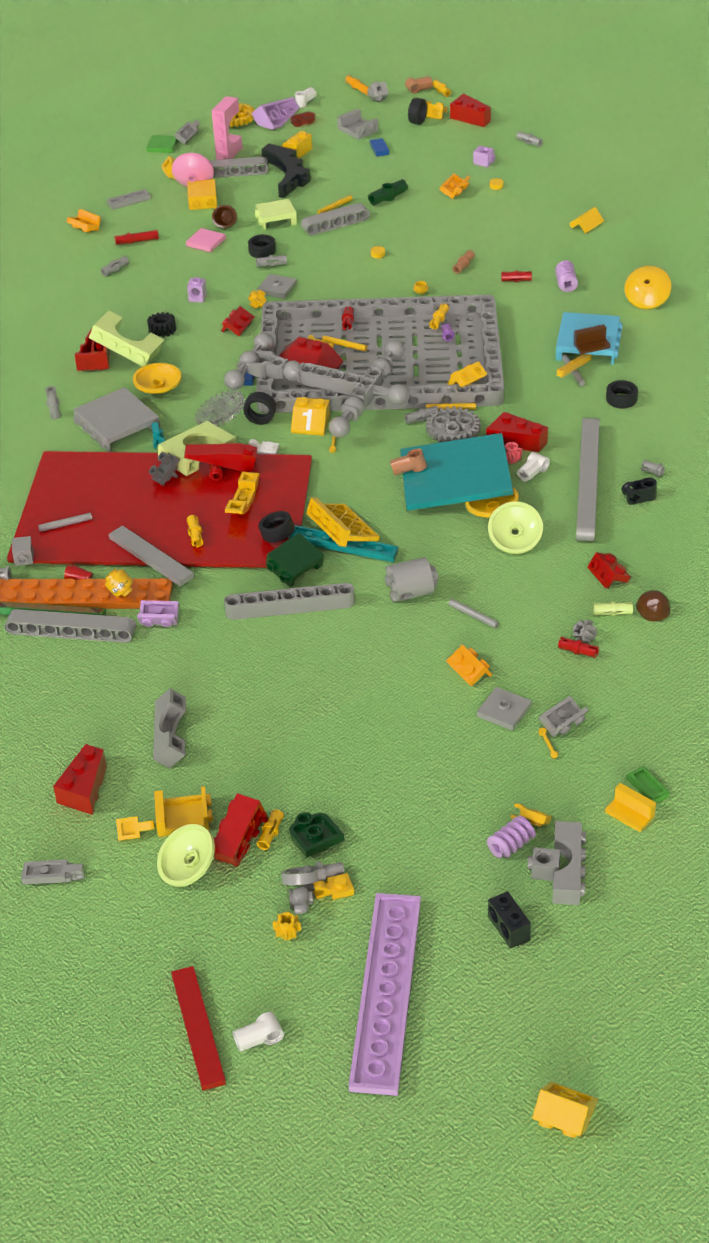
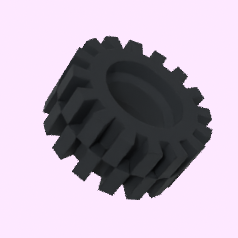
M157 312L156 315L152 314L147 319L149 334L153 333L158 337H165V335L170 336V334H174L176 331L175 316L169 314V312L165 314L164 312H161V314Z

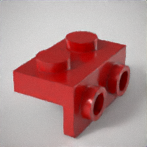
M239 306L237 310L233 309L222 322L223 328L221 331L224 332L228 328L237 336H240L255 316Z
M596 552L587 566L599 582L608 589L614 580L628 583L631 578L626 572V568L619 564L617 558L611 553L603 554Z

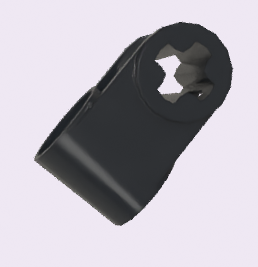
M647 477L627 482L622 486L621 491L626 495L627 502L631 505L652 501L657 496V481L654 478Z

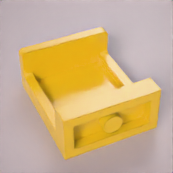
M215 179L187 181L189 210L217 207Z
M205 786L201 787L200 795L164 799L163 790L154 791L158 837L169 836L178 828L189 824H198L210 831L209 822H213L212 809H208V806H212L211 795L210 793L206 794Z

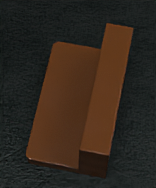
M603 324L575 330L573 345L580 354L610 348L611 344L606 339L607 327Z

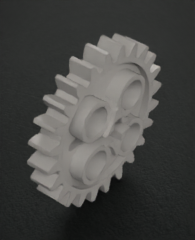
M455 406L452 409L446 407V410L440 408V412L435 410L434 414H430L426 421V432L429 433V437H433V440L438 439V443L477 437L481 430V422L478 415L474 414V411L468 412V409L462 410V407L456 409Z

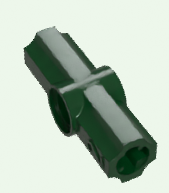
M403 179L394 183H384L381 189L368 195V200L373 206L383 201H393L394 196L408 190V185Z

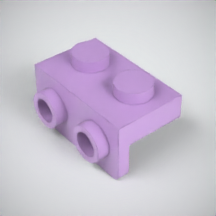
M141 600L140 614H137V619L140 624L147 627L153 625L164 627L178 625L179 602Z

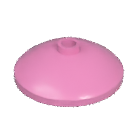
M197 153L182 154L175 159L172 165L174 178L185 187H187V181L209 180L214 175L211 162L206 157Z

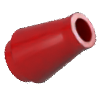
M73 564L71 566L67 565L64 573V579H92L93 572Z

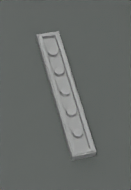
M124 526L109 533L110 540L177 585L182 586L194 578L192 571Z

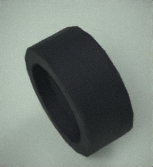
M413 98L408 109V120L410 123L420 125L426 118L427 102L425 99Z
M264 234L251 237L248 241L249 254L255 258L274 255L276 252L275 239L270 235Z
M617 380L608 384L606 388V402L615 408H629L637 402L638 387L634 383ZM617 393H624L628 395H617Z
M254 392L247 397L243 413L254 424H267L274 417L276 402L267 393ZM255 402L265 404L269 412L266 414L256 413L250 405Z
M277 511L262 518L258 528L264 541L279 542L288 538L294 532L295 525L288 512Z

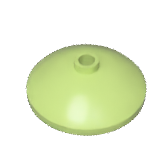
M508 502L499 506L492 513L488 523V533L492 543L501 551L509 554H522L533 549L540 541L543 533V522L539 513L532 506L523 502ZM517 530L519 533L513 534L512 531Z
M198 824L182 826L170 834L158 854L157 868L160 877L166 883L175 887L190 885L202 877L208 870L214 857L215 843L212 834Z

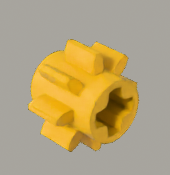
M260 289L257 291L253 290L248 297L249 305L254 309L262 308L263 304L267 301V298H265L266 293Z
M289 911L278 914V921L272 922L276 937H281L285 941L297 938L296 931H301L298 915L294 916Z

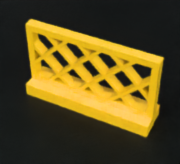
M310 498L306 514L340 547H346L348 541H379L380 536L346 504L322 503L318 498Z

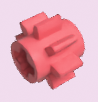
M507 443L504 446L507 462L514 464L521 460L522 448H518L517 443Z

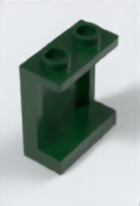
M298 533L267 554L266 567L291 588L294 586L295 579L312 567L317 570L321 568L325 555Z

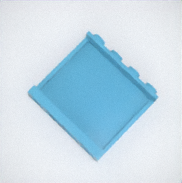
M563 312L556 345V360L562 361L564 352L580 354L573 345L575 330L604 324L607 327L606 339L611 344V347L586 354L612 356L611 365H614V359H618L623 325L620 322V316Z

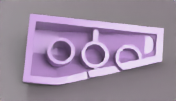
M294 97L260 105L251 114L259 126L273 130L283 126L299 109V106Z

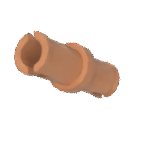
M472 250L467 251L464 256L458 259V262L452 268L454 273L459 274L464 268L469 266L470 261L475 257V253Z

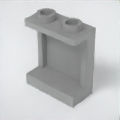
M359 109L337 117L338 130L358 140L378 132V119L375 118L367 121L361 118V110Z

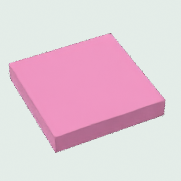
M201 228L186 241V246L211 252L226 239V234Z

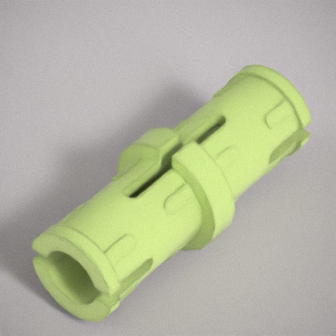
M610 601V603H593L594 616L633 614L632 602L615 603V601Z

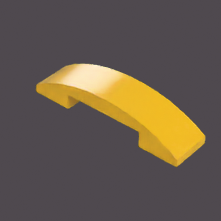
M242 472L238 480L239 487L233 500H229L225 508L226 513L245 514L249 510L256 494L260 477L259 473Z

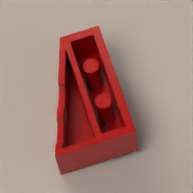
M92 328L85 338V343L80 345L79 352H76L74 355L77 371L109 369L110 349L89 338Z
M503 412L486 429V435L502 433L504 446L509 442H514L518 444V448H522L524 451L540 452L548 442L547 426Z
M88 744L83 746L53 785L58 804L93 815L95 801L99 796V787L102 785L107 768L104 749Z
M237 793L234 800L230 801L227 815L221 820L219 831L216 837L213 838L215 843V859L235 866L240 864L250 848L249 841L253 836L257 837L260 830L257 829L262 822L266 823L269 819L260 800Z

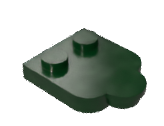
M307 812L300 813L296 817L295 823L289 828L291 839L306 858L344 841L342 831L325 813H315L313 815Z

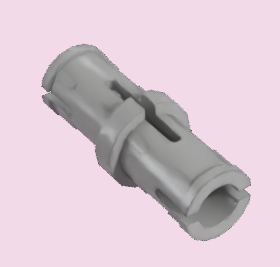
M520 131L516 135L517 140L524 141L528 145L532 144L541 147L543 144V139L535 137L533 134H526Z
M269 255V257L256 258L257 267H274V265L287 264L286 255Z
M122 256L116 261H111L109 265L101 268L102 275L106 277L115 271L118 272L120 268L129 264L128 258Z
M49 386L45 391L51 419H59L61 417L59 410L60 400L57 397L56 387Z
M437 406L427 409L421 408L418 411L405 414L404 418L407 424L417 421L423 422L426 421L427 417H430V414H434V411H439Z

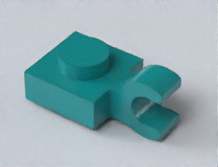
M158 422L151 423L153 448L157 449L158 444L164 442L165 438L163 437L162 428L159 429Z

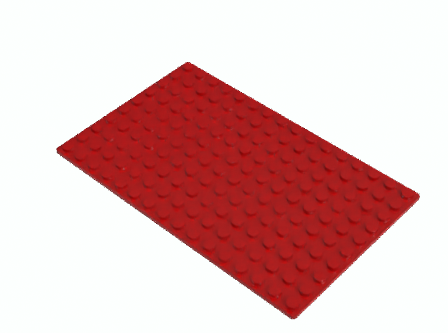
M45 451L42 453L14 538L31 536L34 549L33 564L147 565L109 539V533L124 526L183 566L267 568V554L286 542L289 537L279 542L264 541L258 528L259 522L270 513L285 511L291 515L294 525L302 526L312 456L257 454L252 473H259L260 475L256 494L249 510L245 514L226 513L225 508L229 500H233L239 487L238 480L242 471L220 466L223 471V477L218 481H214L209 475V463L199 462L198 471L186 476L176 470L175 473L178 477L172 476L162 486L151 479L152 476L148 473L153 465L159 467L162 463L158 460V453ZM87 513L92 515V520L42 532L39 531L38 525ZM190 515L197 516L199 525L202 527L201 535L204 543L201 547L193 546L191 537L188 534L187 517ZM12 544L7 556L9 563H14Z

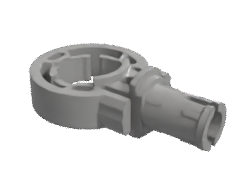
M319 861L316 862V866L289 868L281 871L282 884L304 885L325 881L328 877L344 874V866L342 862L324 865Z

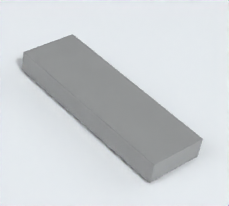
M146 189L107 199V205L114 210L151 200V196Z

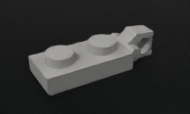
M197 119L193 123L188 121L176 132L174 137L185 145L198 133L200 122Z
M67 860L25 862L21 881L23 885L70 882L72 880L84 879L85 870L83 864H73Z

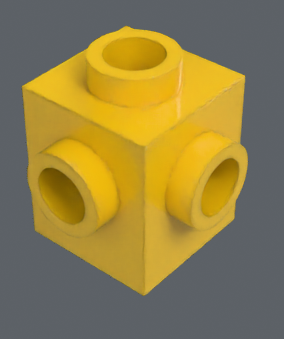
M169 155L161 166L167 177L175 179L172 173V165L175 159Z

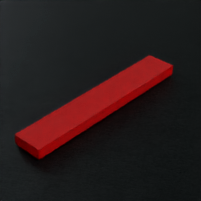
M194 966L171 971L201 1089L204 1091L226 1085Z

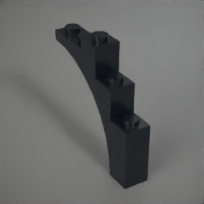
M270 143L262 148V157H265L269 164L279 168L285 174L283 180L278 184L280 198H285L298 186L304 187L310 182V169L304 168L303 159L297 158L296 150Z

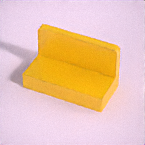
M594 207L570 222L569 225L571 228H574L579 224L584 233H587L603 223L604 220L597 208Z
M619 783L615 787L614 800L605 808V813L641 832L655 817L656 802Z

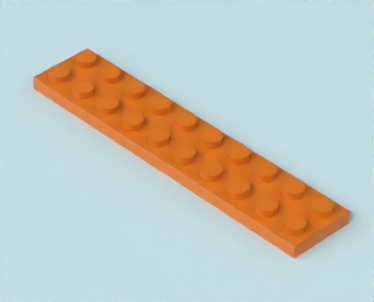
M165 578L132 579V591L125 597L123 595L115 597L106 588L105 579H0V601L106 609H140L141 600L170 601L173 581Z

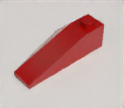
M242 443L188 444L185 446L184 458L242 472H252L257 458V447Z

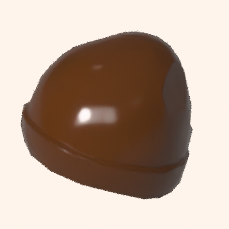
M229 205L218 206L212 213L213 223L223 229L233 226L238 218L236 210Z
M646 591L639 597L636 603L638 613L648 621H660L670 615L669 600L660 591Z

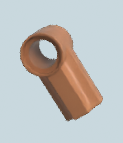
M430 76L417 79L408 78L405 86L411 93L416 94L419 90L431 88L432 80Z
M413 449L406 456L390 460L394 476L411 470L420 472L427 467L421 449Z

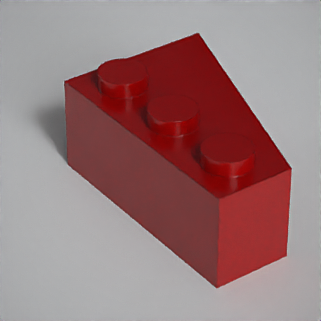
M463 93L450 103V119L485 127L491 122V107Z

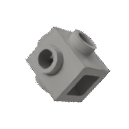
M373 82L367 91L371 101L376 102L386 99L389 94L386 82Z

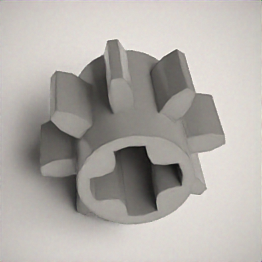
M579 620L573 627V636L577 640H583V643H590L597 635V627L593 626V622L590 620Z

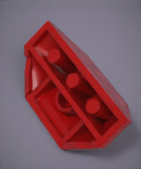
M304 337L296 338L279 354V357L288 359V362L311 363L333 369H339L343 363V359L328 343Z

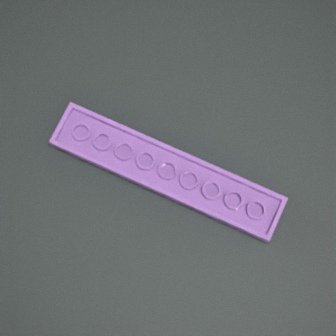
M376 893L349 1079V1092L398 1096L421 896Z

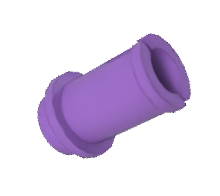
M448 323L442 326V338L445 341H451L455 336L452 326Z

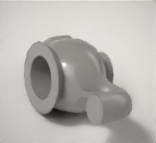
M313 883L297 887L294 890L289 889L291 911L294 909L295 914L306 913L309 906L314 904L313 890L315 888Z

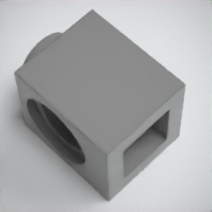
M31 536L12 538V554L15 566L33 564L34 549Z
M534 847L533 856H528L527 869L532 870L531 879L553 881L554 871L559 870L560 850Z

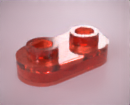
M305 112L290 118L291 124L294 127L311 124L316 120L314 112Z

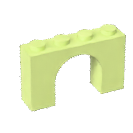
M108 311L93 325L89 336L90 339L141 366L148 365L160 353L164 343V339L153 333H150L141 341L124 338L117 332L123 317L111 311Z
M205 421L158 444V456L161 452L167 454L169 452L180 459L176 465L178 467L176 470L188 476L199 470L200 461L184 458L186 445L236 443V437L209 421Z

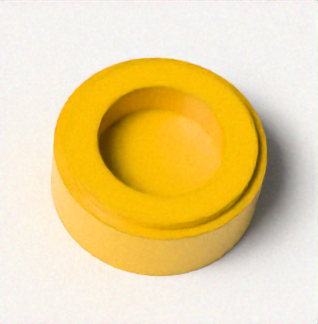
M499 178L491 179L489 187L493 190L502 189L503 180Z
M382 246L372 247L371 256L373 258L384 257L385 248Z

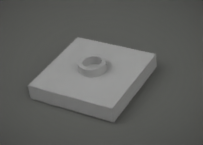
M269 274L257 290H262L267 296L285 299L297 284V279Z
M496 687L478 709L477 717L513 731L532 706V701Z

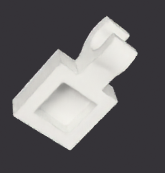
M250 439L248 443L257 447V453L278 454L279 443L263 441L260 444L255 439Z

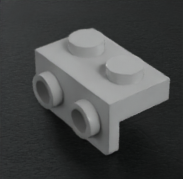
M569 696L543 713L538 719L554 738L559 733L561 735L566 734L571 730V725L574 723L576 726L586 719L584 715L589 709L585 707L581 710L572 697Z

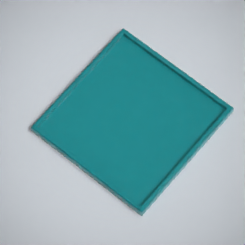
M502 433L400 449L401 457L406 456L413 449H421L427 467L420 472L411 470L403 473L407 511L513 495Z

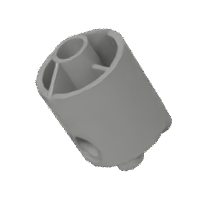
M426 557L385 566L387 574L385 575L386 586L391 588L390 598L392 602L434 593L438 582V574L435 566L429 564Z

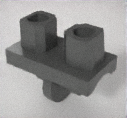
M161 452L158 456V460L162 462L160 466L156 467L153 465L148 471L152 476L151 479L162 486L172 476L178 477L175 471L178 468L176 465L180 459L169 452L168 454Z

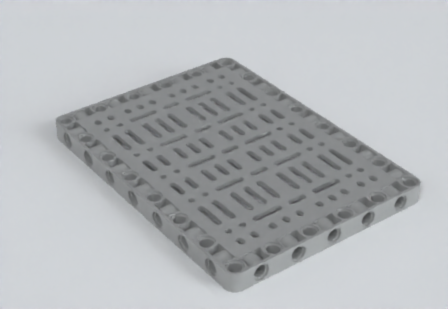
M492 295L275 301L263 304L261 333H268L272 336L274 345L270 351L276 356H279L283 349L298 337L307 339V336L313 335L314 338L321 341L323 335L338 339L346 338V341L367 345V351L348 347L342 349L341 346L334 344L333 349L340 357L346 356V361H343L338 370L346 368L347 372L364 375L377 359V355L385 356L384 348L387 342L398 340L403 344L404 354L400 359L393 360V370L385 378V381L382 382V386L388 388L395 384L405 386L409 393L408 400L402 405H395L390 402L388 397L375 395L365 410L426 408V404L476 403V407L499 406L504 403V380L495 298ZM441 304H447L449 311L445 315V320L440 323L438 329H431L429 322L432 320L434 312L439 309ZM350 306L354 309V321L350 330L348 327L347 330H344L342 328V315L344 314L345 307L348 309ZM444 324H450L455 335H460L461 345L456 344L455 336L451 341H445L442 338V326ZM412 336H417V346H413ZM377 337H382V347L380 348L377 347ZM457 352H461L462 357H457ZM414 353L418 354L417 359L413 358ZM479 361L487 372L485 377L463 388L459 384H447L451 378L450 375L458 370L459 364L463 365L464 368L469 364ZM414 366L419 367L418 377H414ZM257 377L256 392L267 393L275 400V413L293 412L297 397L330 400V411H342L341 406L350 398V395L298 383V380L289 381L286 378L266 377L262 379ZM257 402L259 412H269L265 404Z

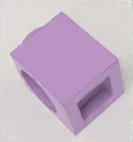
M479 146L473 151V164L489 167L495 161L493 148Z
M198 277L190 278L187 285L189 302L204 303L207 296L205 279Z

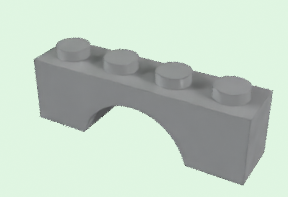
M171 688L155 701L153 760L167 768H171L185 756V740L175 735L181 717L186 712V697Z
M555 821L554 849L560 850V855L564 856L569 861V864L561 870L554 871L552 904L580 905V896H585V883L581 882V879H585V865H581V861L585 862L586 848H581V845H585L586 832L582 831V822Z

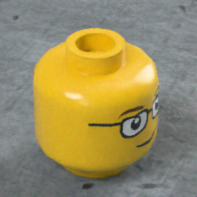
M114 569L106 576L105 586L115 597L121 595L125 597L132 591L131 585L133 580L123 569Z

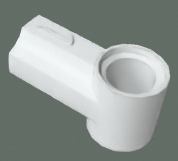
M312 87L304 91L295 92V101L299 108L306 107L307 102L317 96V92Z
M532 452L527 462L517 470V475L522 481L527 482L538 472H545L549 467L550 459Z
M266 1012L260 1015L255 1023L232 1031L236 1046L240 1052L264 1042L267 1045L276 1044L284 1037V1032L273 1012Z

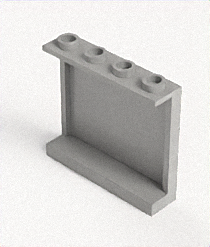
M125 387L74 408L75 416H73L76 425H79L85 433H88L93 440L99 443L101 448L108 452H111L110 443L146 427L152 430L151 423L158 422L159 429H161L159 416Z

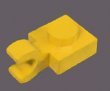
M514 804V807L520 809L519 816L529 819L532 825L542 827V824H550L551 815L529 809L523 804ZM511 814L512 819L518 817L517 815Z
M138 816L116 819L119 841L140 838V831L155 829L154 820L138 822Z
M348 873L326 878V883L324 881L313 883L315 888L313 893L316 899L331 895L332 900L354 895V888Z

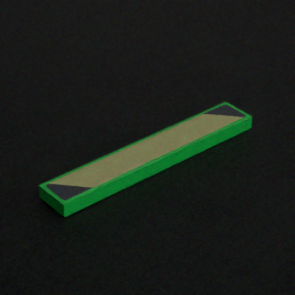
M0 601V614L9 615L14 609L106 615V608Z

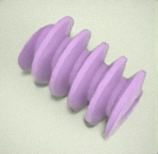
M568 260L559 262L555 268L559 288L564 292L574 291L578 286V281L573 263Z
M518 816L501 827L499 831L489 836L487 844L495 857L501 858L504 856L508 858L511 856V853L517 851V848H522L523 843L526 844L530 839L535 838L536 834L531 823L524 816Z

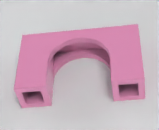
M226 96L212 109L216 160L233 159L242 149V137L229 134L231 119L239 112L238 98Z

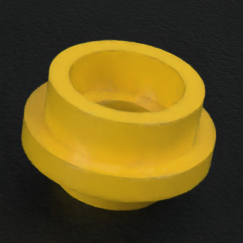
M417 281L413 290L417 294H424L428 291V285L425 281Z

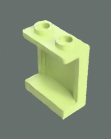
M289 199L256 204V210H254L255 218L258 219V224L262 226L263 230H266L267 222L288 219L291 226L297 225L296 211Z

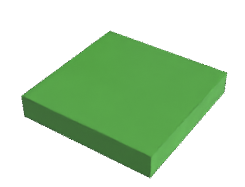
M152 135L146 151L173 153L178 139L174 136Z

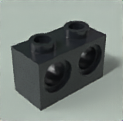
M507 891L488 899V918L508 947L511 949L530 941L531 923L510 893Z

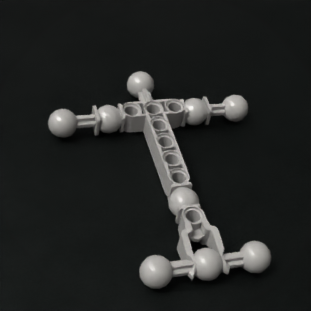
M260 333L254 339L255 347L252 351H245L241 354L239 363L236 365L237 370L228 371L224 377L225 385L231 390L242 388L245 382L244 375L248 372V374L262 379L271 377L276 379L286 378L289 381L298 380V383L350 395V398L341 406L342 416L332 419L329 425L331 434L336 438H343L348 435L350 431L349 422L351 420H358V417L362 415L375 395L388 397L390 402L395 405H402L408 400L409 396L407 388L401 384H395L390 388L382 386V382L385 381V378L393 370V360L400 359L404 354V346L398 340L387 342L384 348L385 356L378 355L365 374L360 375L311 363L288 362V359L273 355L270 351L274 345L272 336L268 333Z

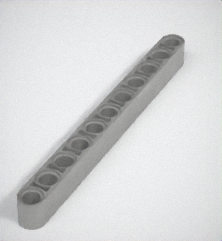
M582 418L576 541H594L600 420L598 418Z

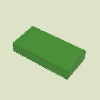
M645 766L627 774V780L643 796L656 802V804L669 798L670 792Z

